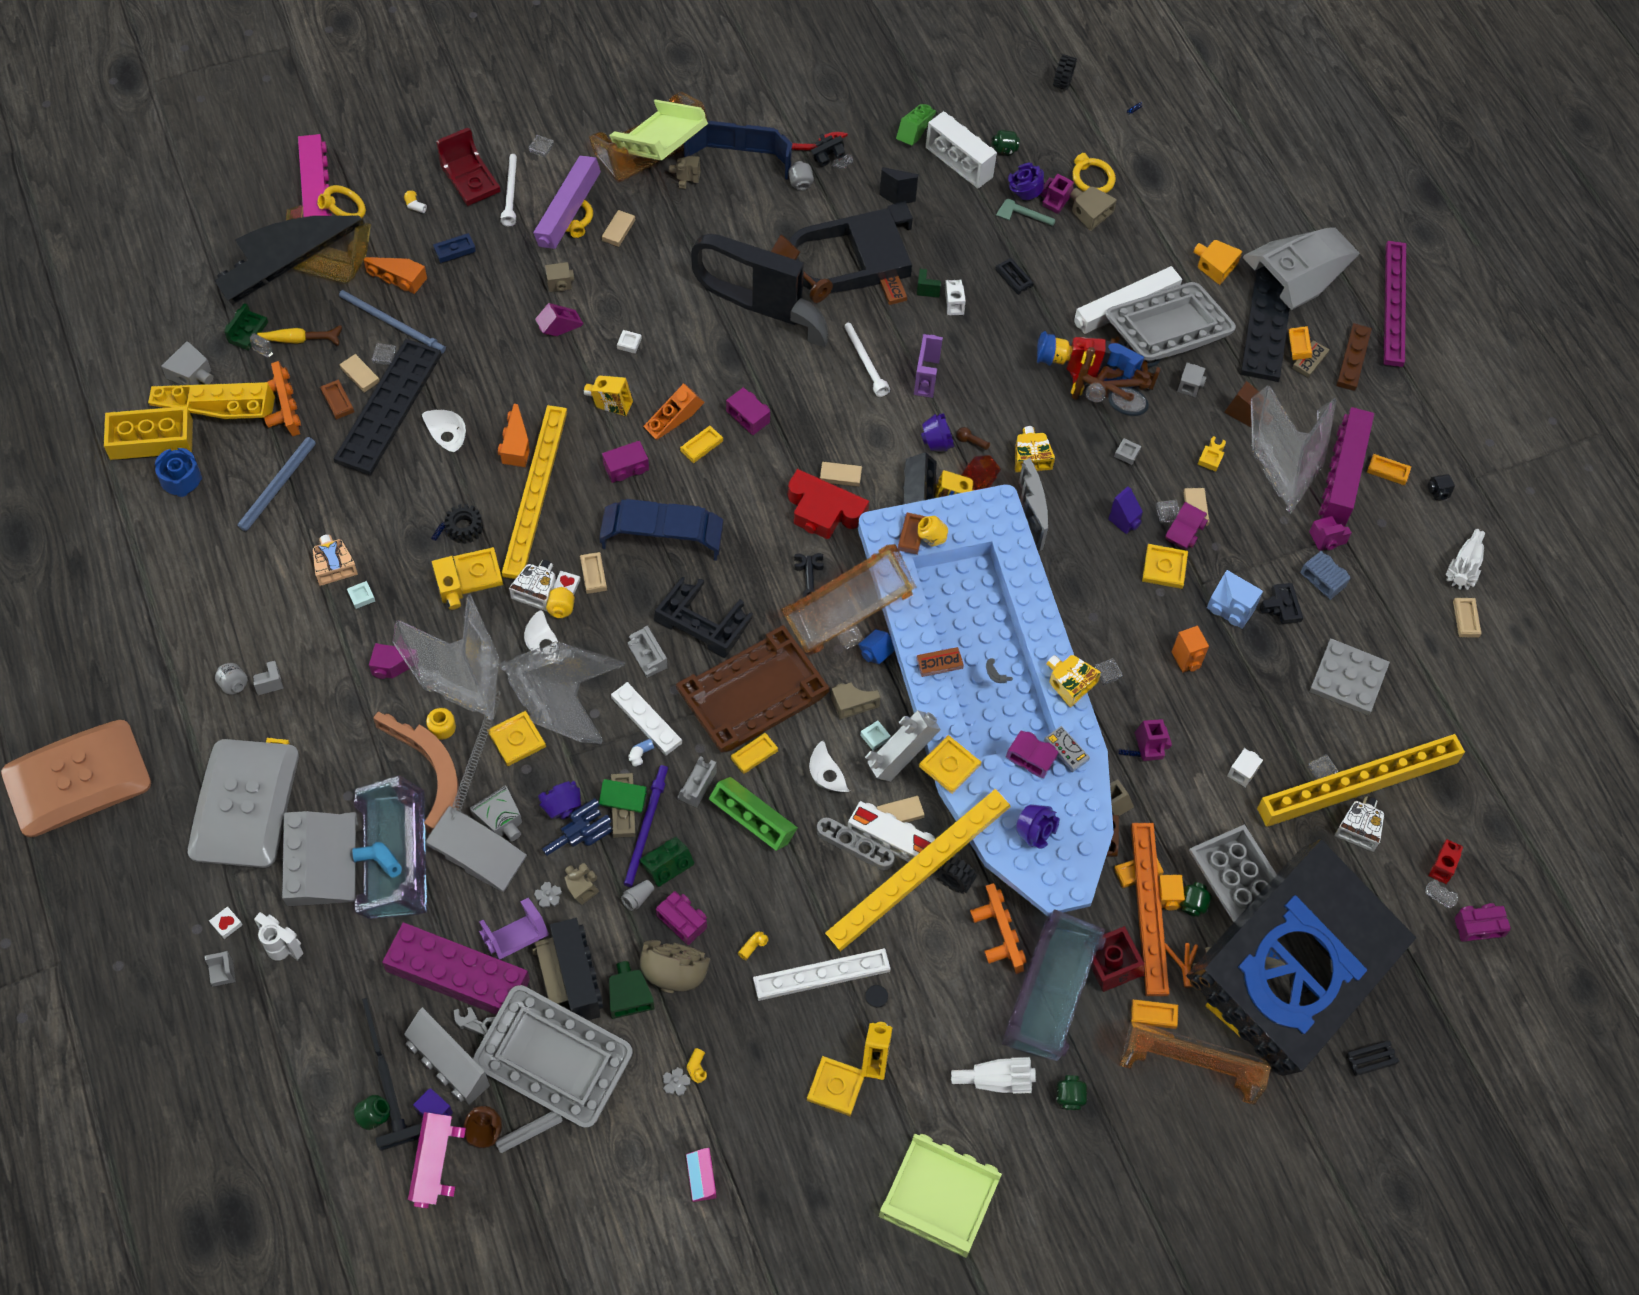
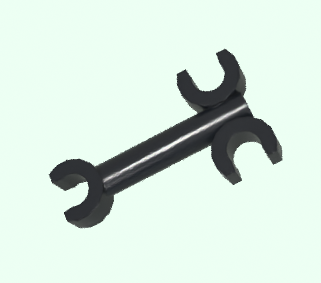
M800 553L794 556V561L802 562L795 564V570L801 571L805 568L806 590L803 593L804 603L807 602L808 596L814 597L815 603L818 602V592L814 590L813 568L815 570H823L824 563L816 562L823 560V554L817 553L813 557H805Z

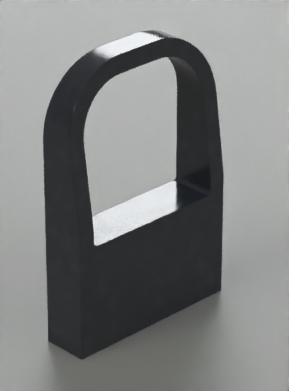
M889 208L807 226L793 234L789 241L798 248L799 245L807 241L848 236L862 271L828 278L833 283L830 293L878 285L880 280L899 276V279L911 277L912 263ZM803 277V286L811 290L813 286ZM811 277L815 282H818L819 280H821V279H817V278Z
M705 234L697 239L691 251L692 270L697 280L707 290L747 310L792 325L796 324L790 321L791 310L803 295V262L717 234ZM702 249L717 251L752 267V290L722 281L711 275L703 265Z

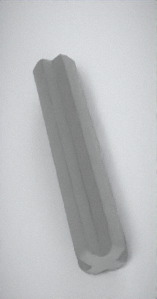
M552 1111L497 1139L495 1144L499 1152L503 1153L563 1121L562 1116Z

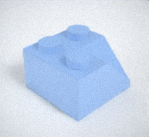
M1227 570L1212 594L1207 609L1211 610L1213 614L1228 620L1232 625L1243 629L1254 613L1263 591Z

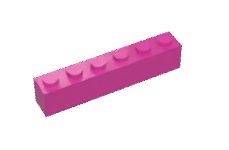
M320 134L298 136L304 217L332 216L329 213V209H320L318 206L319 195L323 194L325 189L329 187V184H326V181H329L328 170H325V167H328L327 155L324 156V153H327L326 142H322Z

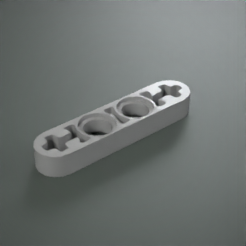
M823 818L818 822L817 835L821 839L880 870H888L893 866L894 854L890 849L831 818ZM830 826V830L823 832V827ZM847 834L851 836L852 841L845 844L839 838L841 835ZM866 844L870 846L871 851L864 854L859 851V847ZM875 850H877V855H875V857L872 858ZM888 856V861L880 862L881 858Z

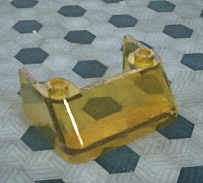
M299 205L287 209L286 220L302 218L303 206ZM366 223L355 227L354 240L348 245L347 252L327 247L292 269L344 283L353 280L367 254L371 224Z

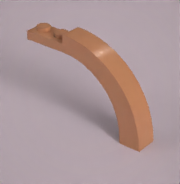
M377 712L373 717L376 728L419 751L431 763L437 774L438 790L436 800L429 816L424 822L426 832L431 834L447 808L453 806L458 793L459 782L453 761L439 739L420 724L414 730L406 723L400 724L390 714L384 715Z

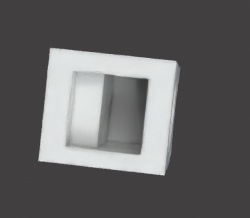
M946 280L947 315H964L965 294L962 280Z

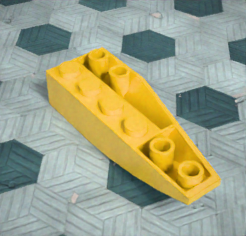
M268 382L151 386L148 403L149 405L162 408L187 406L190 413L222 419L264 418L273 412L275 395Z

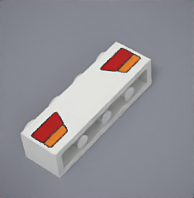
M862 801L859 802L847 826L890 849L894 855L907 862L912 860L935 840L932 834L923 833L912 824L903 823L897 820L894 815L883 813L877 810L873 804H865Z

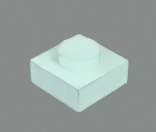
M367 581L347 588L355 609L375 602Z
M879 721L862 730L860 734L873 751L891 738Z

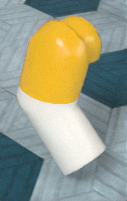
M407 191L404 195L407 207L411 210L425 213L427 205L417 202L415 191Z

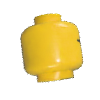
M926 516L918 524V535L929 546H938L947 540L948 527L938 517Z
M565 587L552 589L546 604L547 612L556 618L569 616L573 611L575 599L573 593Z
M437 708L432 710L427 716L428 730L438 739H447L454 734L456 723L451 711L446 708Z

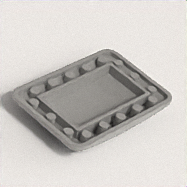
M1188 282L1112 306L1106 312L1107 319L1134 351L1144 356V360L1165 358L1201 347L1234 333L1236 328L1234 322L1205 289L1195 282Z
M222 739L214 744L192 825L188 845L190 859L202 863L259 868L269 867L275 862L284 825V813L287 812L299 759V752L296 747L289 744Z
M519 985L510 990L478 1047L473 1060L490 1077L575 1124L587 1128L593 1126L600 1117L632 1057L633 1050L627 1041L535 991Z

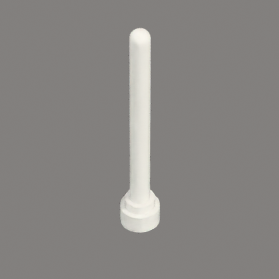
M515 154L509 156L505 210L501 213V223L505 226H513L516 223V214L513 211L517 162Z
M846 323L844 327L874 382L873 390L876 396L882 397L890 392L888 383L880 379L852 324Z

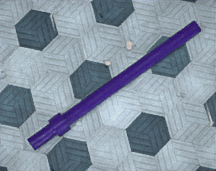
M660 765L656 780H653L651 786V797L624 881V885L627 887L633 886L640 863L639 859H641L658 800L666 785L664 781L668 767Z

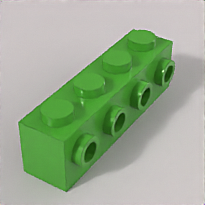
M732 777L719 781L709 797L710 801L776 851L789 844L798 828Z

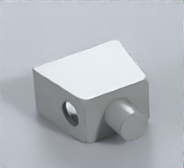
M185 342L161 366L167 379L181 385H198L200 382L208 385L213 380L208 360L189 342Z

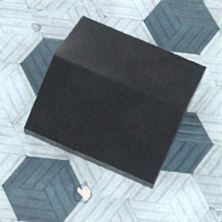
M882 167L879 195L893 204L915 202L919 174Z

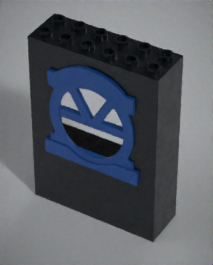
M1320 839L1302 847L1186 976L1190 980V984L1206 996L1207 1002L1222 1013L1223 1019L1238 1030L1240 1037L1249 1041L1254 1047L1255 1052L1271 1064V1069L1278 1075L1285 1076L1302 1072L1414 942L1416 937L1334 851ZM1290 932H1305L1331 959L1333 968L1332 979L1327 991L1278 942V938ZM1269 949L1286 965L1266 970L1265 960ZM1294 973L1289 1004L1275 996L1267 983V979ZM1303 983L1319 1000L1310 1005H1299Z

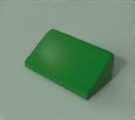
M604 779L599 805L642 813L647 795L646 787Z

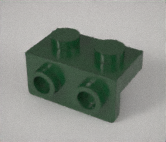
M244 303L236 311L232 321L225 327L224 332L228 343L249 351L257 340V333H261L268 324V319L265 316L250 311L248 304Z
M677 837L666 841L665 844L639 859L642 867L653 877L658 887L694 865L688 847Z

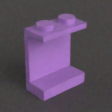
M923 334L914 395L933 398L937 368L925 367L923 363L926 361L939 364L943 337Z
M529 898L520 901L526 916L491 933L485 921H479L483 929L479 931L482 940L486 943L490 953L495 952L499 960L549 935L542 916Z

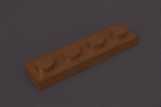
M1353 323L1336 386L1352 391L1356 390L1372 328Z

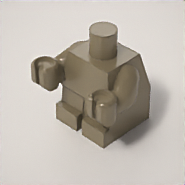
M688 156L677 159L676 165L669 166V172L676 173L677 179L680 180L679 188L686 189L687 181L699 183L701 173L700 157Z
M585 863L579 866V870L577 868L574 869L573 866L565 869L567 876L564 878L567 887L581 905L600 892L592 883L597 880L596 874L590 871Z

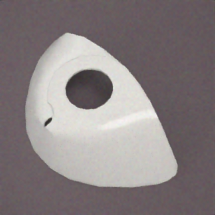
M431 410L422 414L428 430L439 445L451 452H455L461 447L465 439L466 429L463 419L458 414L447 410ZM444 432H451L454 437L451 441L444 442L441 439V435Z
M538 611L526 626L524 632L526 645L533 654L539 657L561 659L558 640L547 624L543 611ZM544 639H549L552 641L553 646L550 650L545 651L540 648V642Z
M821 741L814 749L810 758L809 768L815 783L828 790L851 791L846 786L840 768L828 754L825 742ZM833 770L837 775L836 780L833 782L825 781L823 778L824 772Z

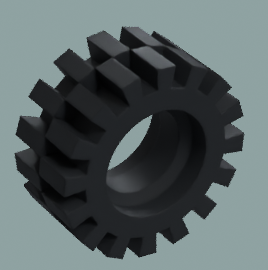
M1062 54L1056 69L1053 86L1065 90L1069 88L1077 58Z
M459 504L458 509L452 507V512L448 510L447 516H445V527L451 540L454 541L456 539L457 543H460L462 540L463 544H467L466 540H469L471 543L473 542V537L479 538V534H482L483 523L478 509L475 510V507L472 505L469 508L468 504H464V507H461V504ZM461 520H470L472 522L466 528H458L456 526V523Z
M956 856L954 858L951 857L934 872L935 877H938L937 879L942 881L944 886L947 885L949 889H954L958 893L960 891L963 894L968 892L977 878V874L974 873L975 870L971 869L969 864H965L964 860L960 861Z

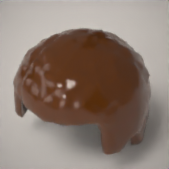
M488 1106L473 1108L467 1114L464 1122L466 1141L478 1148L493 1146L502 1130L500 1115Z

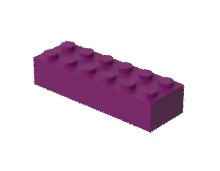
M1351 407L1349 413L1344 414L1342 423L1337 431L1338 441L1336 440L1333 452L1335 454L1330 461L1329 467L1331 471L1327 475V488L1325 487L1322 496L1324 502L1320 506L1318 515L1321 516V519L1333 516L1335 522L1338 525L1342 524L1343 527L1346 526L1354 509L1374 413Z
M404 922L382 962L388 973L495 1015L499 1012L513 987L519 985L527 987L530 981L528 971Z

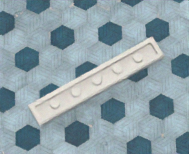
M884 948L753 977L758 1001L888 973L891 969Z

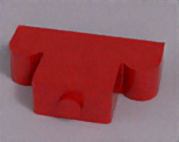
M799 469L796 470L789 481L788 499L791 503L798 505L794 511V524L805 529L808 533H814L829 539L840 521H842L846 528H858L860 516L869 510V500Z

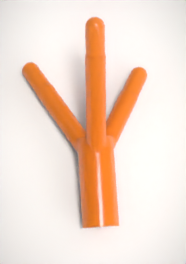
M1165 943V950L1182 969L1184 987H1193L1186 975L1191 970L1198 945H1194L1190 954V944H1185V964H1183Z

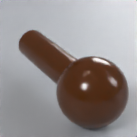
M961 427L956 432V438L960 442H971L985 450L990 447L989 442L972 435L970 429L966 427Z

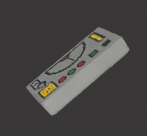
M1062 726L1044 739L1045 742L1055 746L1059 752L1058 757L1072 772L1090 759L1088 754Z

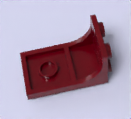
M470 128L460 130L436 142L440 166L467 206L501 192L499 184L477 152Z

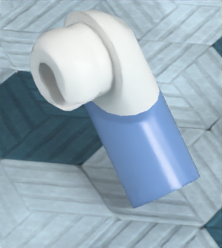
M651 739L633 746L628 756L632 766L641 765L643 763L642 754L654 749Z

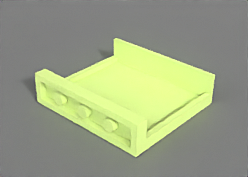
M654 100L658 110L655 114L629 134L614 131L609 136L618 152L662 161L708 124L705 112L700 107Z
M914 1134L894 1183L882 1205L879 1217L967 1258L1002 1174L992 1165L985 1164L984 1166L976 1162V1159L968 1154H963L962 1156L954 1152L955 1150L949 1145H939L934 1143L933 1139L927 1135L920 1134L919 1136Z

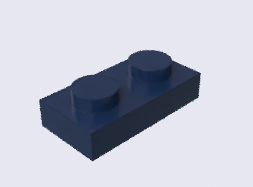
M469 233L433 244L440 263L476 252Z

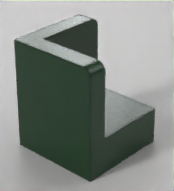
M920 269L917 295L939 298L941 281L926 279L927 269Z

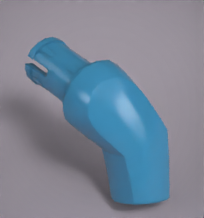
M375 842L373 846L353 848L354 862L374 859L391 878L401 874L402 867L385 844Z

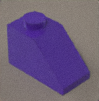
M1127 486L1114 498L1108 519L1125 534L1129 533L1132 529L1136 530L1140 526L1143 513L1130 487Z

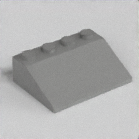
M309 811L284 813L282 899L287 906L356 902V862L353 859V848H356V816Z
M1245 824L1189 849L1192 857L1233 922L1236 921L1277 875Z

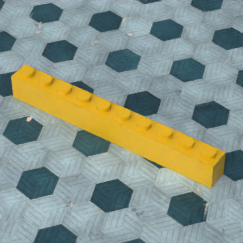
M1453 734L1263 797L1257 810L1265 826L1268 827L1457 764L1465 751L1457 736Z

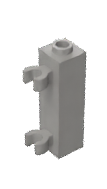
M917 710L910 718L904 716L899 721V724L903 726L877 753L870 751L865 756L866 759H869L867 763L876 778L891 782L941 730L933 714Z

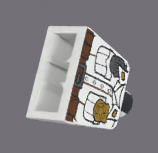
M542 560L539 567L531 564L526 565L509 588L511 599L547 611L548 596L556 582L555 574L551 572L553 564L547 560Z
M1367 796L1364 798L1363 803L1355 801L1334 836L1374 852L1380 843L1384 813L1375 809L1377 800Z

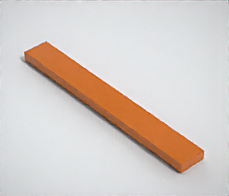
M1132 823L1131 837L1142 960L1145 964V996H1168L1169 983L1154 823Z

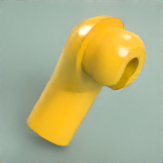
M761 931L755 932L740 949L738 955L743 960H747L758 945L765 946L767 944L768 936L764 935Z
M695 1048L686 1068L691 1079L694 1082L701 1083L707 1077L706 1071L703 1070L700 1064L705 1052Z

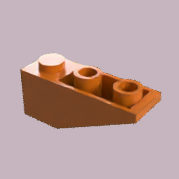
M364 258L368 274L379 277L388 284L392 283L404 291L415 294L427 279L425 266L410 259Z
M683 383L643 427L658 440L692 417L705 402Z
M514 404L512 411L508 412V426L504 427L503 444H499L498 455L501 456L502 464L526 467L530 453L529 441L518 404Z

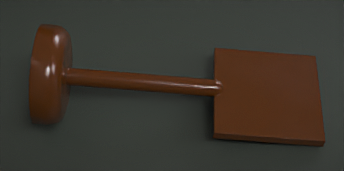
M783 235L779 236L771 251L794 260L800 254V251ZM803 271V277L813 286L809 295L810 299L814 303L823 301L830 294L833 283L825 278L815 282Z

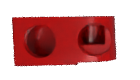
M1446 839L1428 876L1447 884L1454 875L1463 846Z

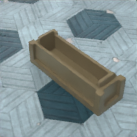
M553 937L535 942L536 948H533L532 952L533 955H538L548 999L566 1009L570 1008Z

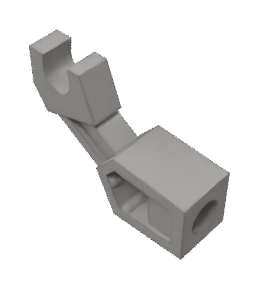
M471 1007L467 1008L468 1015L466 1017L460 1016L459 1009L454 1010L455 1022L461 1030L465 1028L485 1037L488 1027L491 1026L495 1017L486 1018L484 1022L478 1021Z

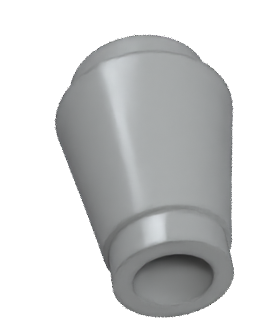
M645 880L624 891L621 901L630 911L638 909L651 892L654 891V886L650 881Z

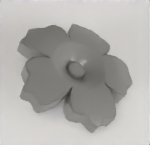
M544 882L541 890H535L534 896L537 901H540L539 906L542 908H549L550 904L556 907L559 904V895H561L562 891L560 887L554 885L551 888L550 882Z
M679 1067L672 1070V1074L666 1072L663 1075V1082L667 1084L663 1089L666 1093L672 1095L675 1092L677 1096L684 1095V1092L687 1090L685 1086L691 1084V1078L687 1074L683 1075V1069Z

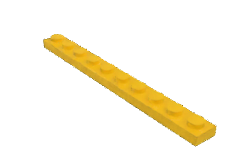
M547 405L502 570L503 577L516 579L528 563L566 420L567 408Z
M994 789L825 932V934L841 952L1011 807L1010 804Z

